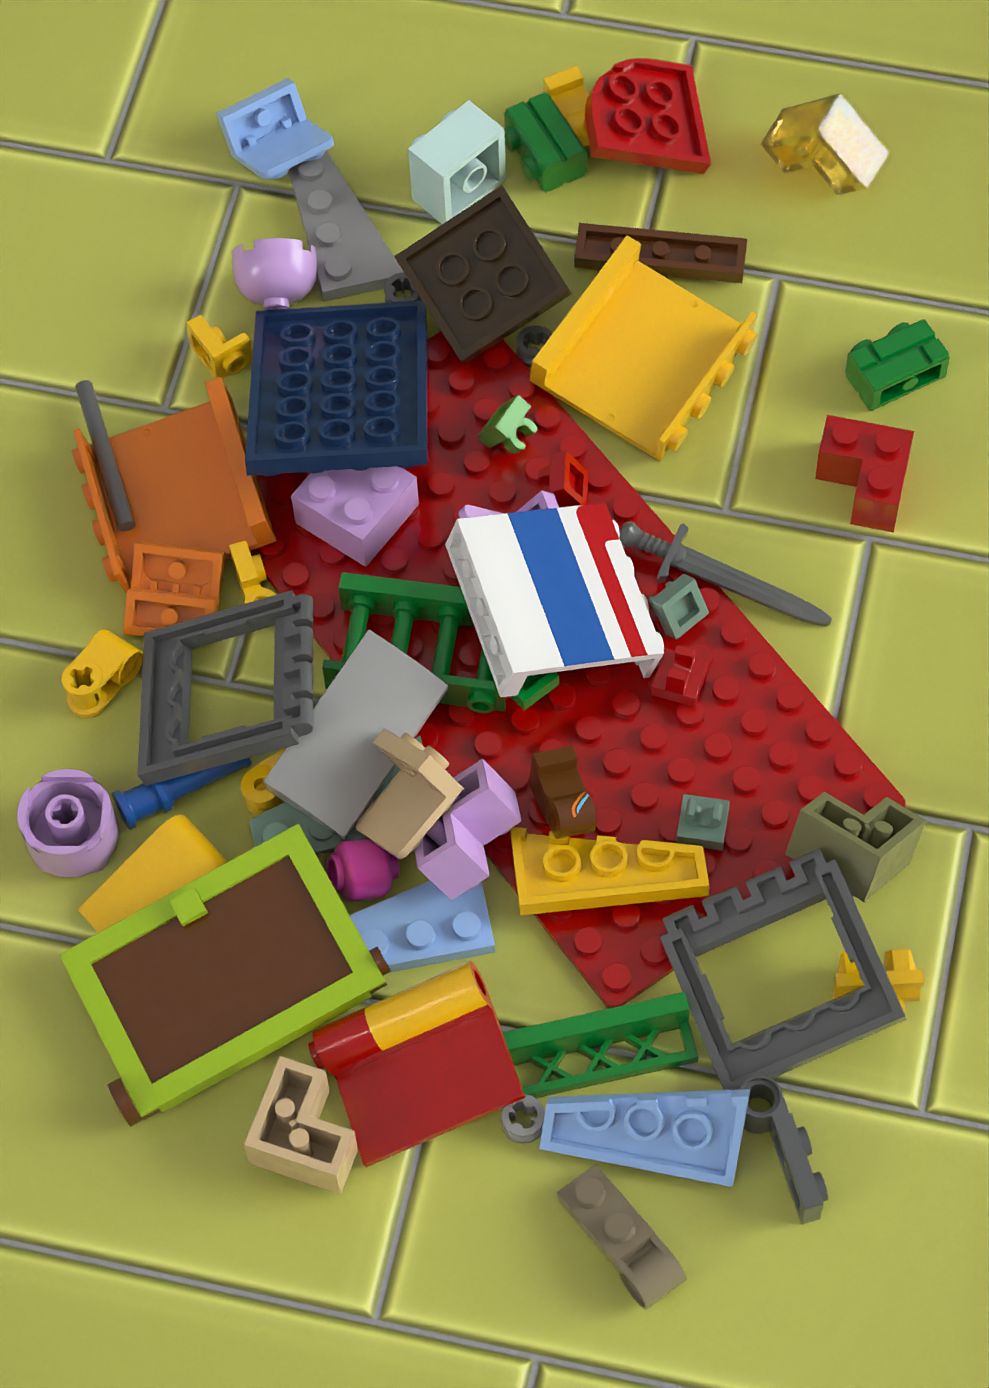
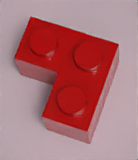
M827 415L818 453L815 479L857 487L851 515V525L894 533L914 431Z

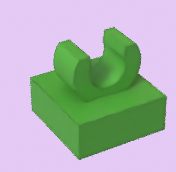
M519 395L506 401L497 408L477 438L489 448L503 442L504 447L511 453L516 454L525 448V444L517 438L516 430L521 431L526 437L531 436L537 431L533 421L523 418L531 406Z

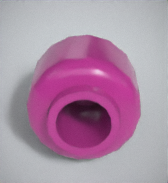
M368 838L340 842L335 848L334 854L329 855L327 858L326 869L328 878L336 892H339L343 899L350 902L384 897L390 891L392 880L397 879L399 876L398 858Z

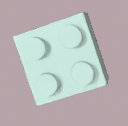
M469 100L457 110L448 112L441 123L427 134L418 136L408 148L412 200L441 224H444L491 193L506 180L504 128Z

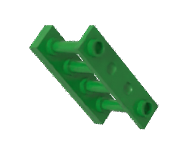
M341 573L339 583L341 609L350 611L351 614L341 662L325 659L323 661L322 670L325 689H328L365 636L368 617L372 614L395 617L391 644L405 654L408 652L413 621L419 619L440 623L431 673L447 684L448 690L439 703L464 706L479 713H490L493 710L506 711V697L500 698L483 648L481 649L476 679L449 675L458 627L462 625L474 626L461 587Z

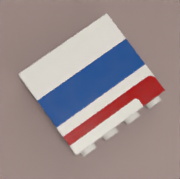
M606 503L460 518L456 520L445 545L500 698L518 695L529 675L635 662L636 665H639L643 678H648L664 654L663 639L660 633L655 631L649 615L647 598L639 590L634 577L633 562L625 554L619 539L618 524L615 520H612Z

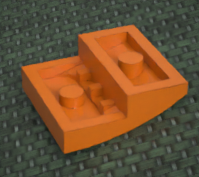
M142 541L136 542L134 545L131 588L127 589L123 634L144 636L145 632L218 612L226 552Z

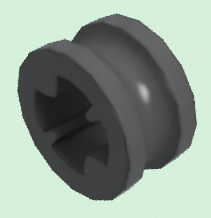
M405 273L394 274L386 281L384 287L385 303L422 301ZM401 290L402 294H404L405 290L411 291V296L406 298L404 294L403 298L396 297V292Z
M528 326L522 329L516 338L517 356L527 367L531 368L532 360L541 350L535 346L541 343L544 346L552 335V332L543 326ZM529 343H532L533 345H535L534 347H531L530 349H528V344H529Z

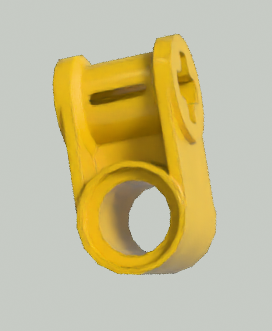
M107 629L99 630L93 635L84 650L62 673L61 682L64 691L68 694L67 703L70 711L81 718H92L102 713L120 690L138 674L143 664V652Z

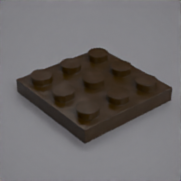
M502 185L394 256L463 365L572 295L570 289Z

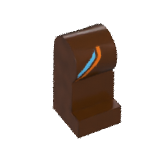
M573 746L532 754L529 786L546 824H549L556 839L593 832L596 829L594 803L589 792L586 791L577 770L578 758Z

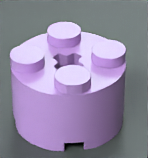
M60 769L42 776V781L31 790L28 788L23 793L17 809L18 825L33 861L43 872L60 877H78L103 870L116 848L119 836L117 819L108 793L94 780V777L80 770Z

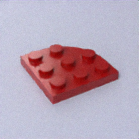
M635 58L614 64L611 70L599 77L591 89L585 105V122L591 157L701 174L707 171L711 165L692 65L649 58Z

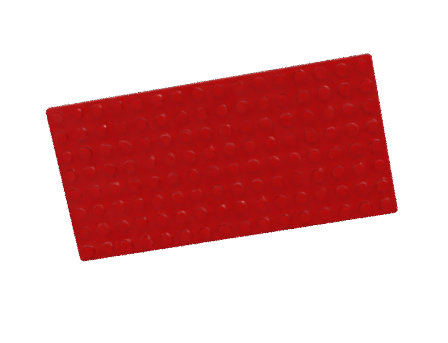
M442 331L427 339L428 465H414L409 468H403L417 478L419 505L367 567L295 523L291 495L310 474L308 472L282 473L275 476L256 475L277 541L251 550L250 553L251 556L260 555L267 580L278 594L292 590L296 596L307 594L313 598V638L332 661L341 662L351 614L350 611L341 609L339 583L342 572L460 587L445 545L456 520L460 519L459 510L465 505H472L504 514L517 512L536 496L537 492L545 491L549 488L538 478V473L540 469L550 465L551 454L567 451L589 471L587 505L606 503L612 520L616 521L619 529L624 523L632 521L644 533L647 532L649 535L655 536V538L667 541V543H672L675 535L552 394L530 381L531 370L504 340L463 365ZM519 395L531 406L523 418L533 421L537 431L531 436L526 437L521 431L516 430L517 438L525 444V448L516 454L509 452L504 447L503 442L492 448L487 447L477 436L501 404ZM624 546L623 549L626 556L630 557L633 562L635 580L641 594L645 595L647 601L651 595L656 596L664 590L666 583L674 582L682 574H686L696 580L708 608L709 614L676 640L665 634L659 618L654 615L648 601L649 615L655 631L660 633L663 639L664 649L667 648L675 651L677 645L695 649L696 657L709 660L708 670L695 707L651 695L652 684L660 661L648 678H643L639 665H636L635 662L556 672L559 675V685L526 710H523L510 696L506 697L507 705L505 712L493 710L490 713H479L464 706L438 703L415 736V738L421 736L422 745L425 748L427 746L432 747L450 763L445 770L452 777L484 759L515 791L521 822L513 827L527 828V834L549 836V831H551L529 786L532 754L567 746H573L578 758L577 770L586 791L592 797L596 812L595 831L569 836V838L597 840L598 835L616 837L617 842L639 845L642 840L676 843L683 794L730 801L723 851L703 848L709 880V896L533 914L608 1009L627 1004L674 971L660 939L661 936L668 934L663 921L664 917L694 905L700 919L708 916L702 900L736 885L743 899L751 897L745 881L778 866L782 867L787 880L795 877L789 861L794 859L785 853L800 810L820 794L826 792L863 815L886 797L903 807L906 805L905 798L719 586L673 567H669L667 580L658 583L656 578L664 559L634 546ZM379 614L370 615L365 634L370 630L391 644L395 617ZM418 619L413 621L407 655L431 672L440 623ZM462 625L458 627L450 676L473 679L477 677L482 645L474 626ZM509 831L485 844L484 851L488 859L517 894Z

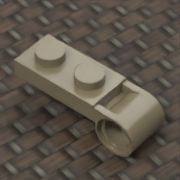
M596 1164L557 1192L559 1202L619 1272L626 1289L643 1309H648L687 1280L685 1272L675 1256Z

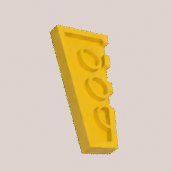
M513 827L510 830L520 915L709 896V880L703 846L642 840L639 845L617 842L616 837L598 835L597 840L569 837L556 839L552 831H549V836L527 834V828Z

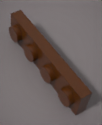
M579 223L574 256L575 268L601 270L624 238L629 236L641 243L638 261L662 276L743 283L747 238Z

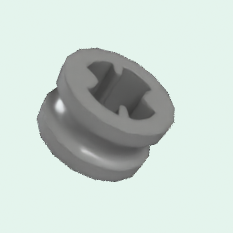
M524 1094L526 1098L504 1107L501 1114L504 1133L512 1141L521 1144L531 1143L541 1136L545 1115L544 1107L540 1101ZM523 1109L526 1115H536L537 1118H531V1127L524 1129L521 1123L512 1124L510 1120H516L515 1112Z

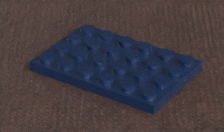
M423 301L256 311L245 452L247 476H275L282 473L299 472L315 474L331 470L352 469L363 471L379 467L397 466L409 468L414 465H428L427 309Z

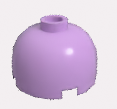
M285 238L254 240V249L244 252L243 244L238 245L232 250V268L235 283L245 298L255 304L263 305L264 310L289 309V304H294L303 299L311 291L316 281L317 259L315 246L310 245L309 250H304L302 241Z

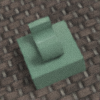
M682 574L674 582L666 583L664 590L656 596L651 595L648 598L654 615L659 618L665 634L676 640L709 614L696 580L686 574Z
M683 794L676 843L698 845L707 849L723 851L730 801Z

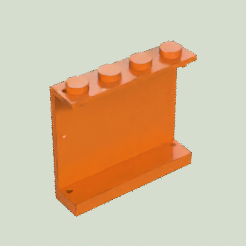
M222 377L205 382L210 399L209 402L109 438L135 522V527L129 531L118 530L93 444L89 445L80 428L73 430L78 448L72 449V455L81 474L85 473L88 483L82 485V491L91 510L95 509L98 517L97 520L92 521L93 530L101 546L106 545L108 556L102 558L103 566L110 582L118 581L126 594L127 589L131 588L134 545L138 541L225 551V560L231 558L229 549L231 544L246 540L249 551L277 541L257 476H247L245 437L233 399Z

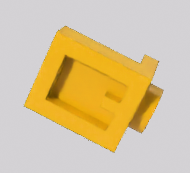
M201 314L186 322L190 348L214 378L222 377L223 379L228 375H235L252 362L251 341L246 333H241L226 341L221 330L217 326L211 328Z

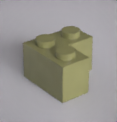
M823 792L800 810L785 854L792 859H796L820 848L826 862L834 859L837 861L852 896L865 902L910 864L926 820L888 797L863 815L828 793Z

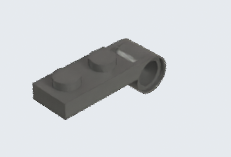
M766 1076L750 1077L743 1082L740 1089H750L749 1100L752 1098H763L770 1103L772 1108L765 1112H756L747 1106L744 1129L754 1134L770 1132L801 1225L819 1220L824 1205L823 1202L828 1201V1193L822 1174L820 1172L813 1173L807 1156L812 1155L808 1133L804 1126L797 1128L792 1112L789 1113L781 1088L773 1079Z

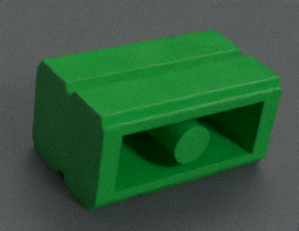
M541 93L530 98L527 103L521 102L506 109L504 112L505 146L510 152L515 150L521 157L520 164L523 173L530 182L536 180L541 189L547 193L563 186L564 182L570 183L585 176L587 173V151L548 93Z
M922 319L911 325L907 322L900 323L893 327L887 336L874 342L866 339L857 343L848 353L845 373L855 391L859 392V396L868 410L873 411L946 377L950 357L949 352L939 338L936 339L935 333L927 321Z

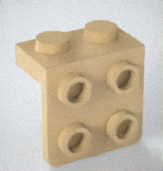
M384 728L372 743L400 771L359 818L355 828L363 836L398 859H403L421 844L424 835L440 816L450 810L454 800L464 788L445 770L450 763L430 746L425 748L406 732L400 738Z

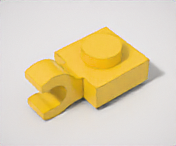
M246 540L229 545L233 568L245 601L244 604L276 595L272 590L263 588L260 585L261 581L267 580L264 566L259 554L251 556Z

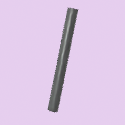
M83 380L78 382L75 388L119 531H129L135 527L134 518L92 382Z

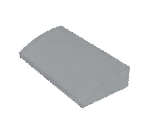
M368 630L313 709V731L310 734L300 736L298 745L287 747L263 781L267 790L345 840L396 766L372 742L384 728L400 738L405 732L415 738L448 690V685L397 647Z

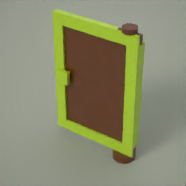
M299 823L59 954L120 1075V1078L108 1084V1088L130 1127L159 1111L163 1113L370 999L372 993L387 986L383 976L391 972L378 946L368 950Z

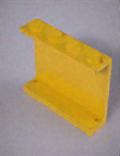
M626 236L532 360L530 381L656 460L661 461L669 449L677 451L688 433V429L685 427L691 418L694 417L699 420L711 402L712 397L709 394L715 385L722 388L728 381L735 368L732 362L739 353L745 356L753 346L758 336L753 331L757 314L751 312L745 322L741 321L739 323L639 262L641 243Z

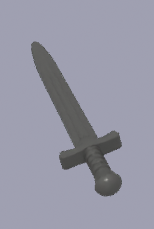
M632 521L624 523L619 529V539L623 547H639V549L645 550V552H650L652 555H657V557L664 559L656 578L658 583L667 580L669 567H673L798 620L820 626H829L832 621L828 614L811 603L684 546L681 542L686 538L689 529L685 524L679 526L672 543L655 538V536H651L647 532L644 533Z

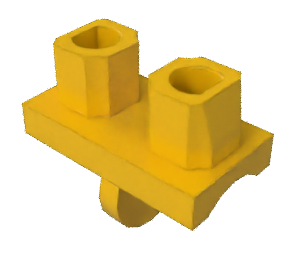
M892 949L884 954V968L905 1013L904 1001L920 1000L921 986L924 985L923 969L915 968L909 949ZM846 952L840 954L838 973L835 974L832 989L833 999L865 986L859 976L855 963L850 962Z

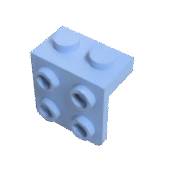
M288 78L216 113L231 156L262 179L280 178L288 173L289 168L303 161H313L324 155L325 150L334 145L332 135L307 119L296 85Z

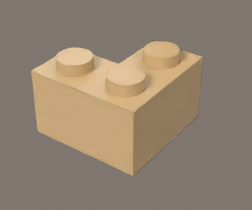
M279 1056L245 1140L244 1148L251 1165L341 1195L358 1152L354 1130L319 1119L330 1092L326 1071Z

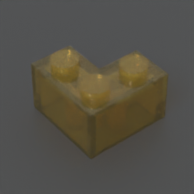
M840 93L783 108L760 144L784 173L814 167L837 195L867 189L888 155L887 150L878 141L876 135L869 130L852 109L849 102Z

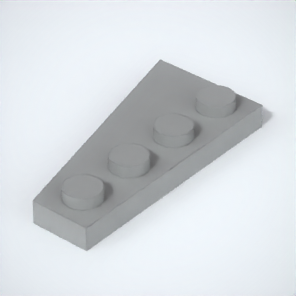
M327 151L316 160L303 161L289 168L288 172L308 246L310 248V245H313L316 249V276L324 302L384 289L388 278L403 272Z

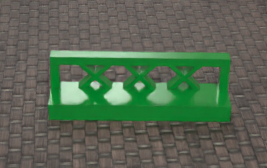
M685 992L503 1032L514 1066L531 1062L545 1070L537 1084L522 1087L524 1094L535 1098L698 1062V1054L689 1025L690 1008ZM679 1029L685 1051L666 1055L651 1045L659 1033ZM648 1036L645 1042L638 1039L641 1037ZM625 1041L639 1049L633 1061L623 1065H618L605 1057L611 1045ZM602 1046L598 1052L591 1049ZM579 1052L592 1060L583 1074L572 1076L558 1068L564 1056L569 1053ZM646 1054L652 1057L642 1060ZM554 1057L551 1063L545 1060ZM599 1064L605 1067V1069L596 1070ZM552 1075L559 1078L556 1080L549 1081Z

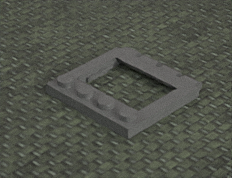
M291 590L144 633L137 776L145 786L298 745L300 736L310 734L313 731V701L311 700L313 698V665L311 664L313 662V598L310 595L302 594L296 596ZM275 626L273 720L249 727L243 725L203 736L201 740L189 743L192 649Z
M820 848L789 861L795 875L794 878L787 880L782 867L778 866L745 881L751 897L743 899L736 885L702 900L708 915L700 919L694 905L663 918L668 934L661 936L660 939L682 992L686 994L690 1011L723 1090H739L743 1082L753 1076L775 1078L907 1020L837 861L834 859L826 862ZM827 899V904L834 915L831 917V920L850 962L855 963L859 976L865 986L732 1044L723 1023L725 1018L707 975L702 973L696 957Z

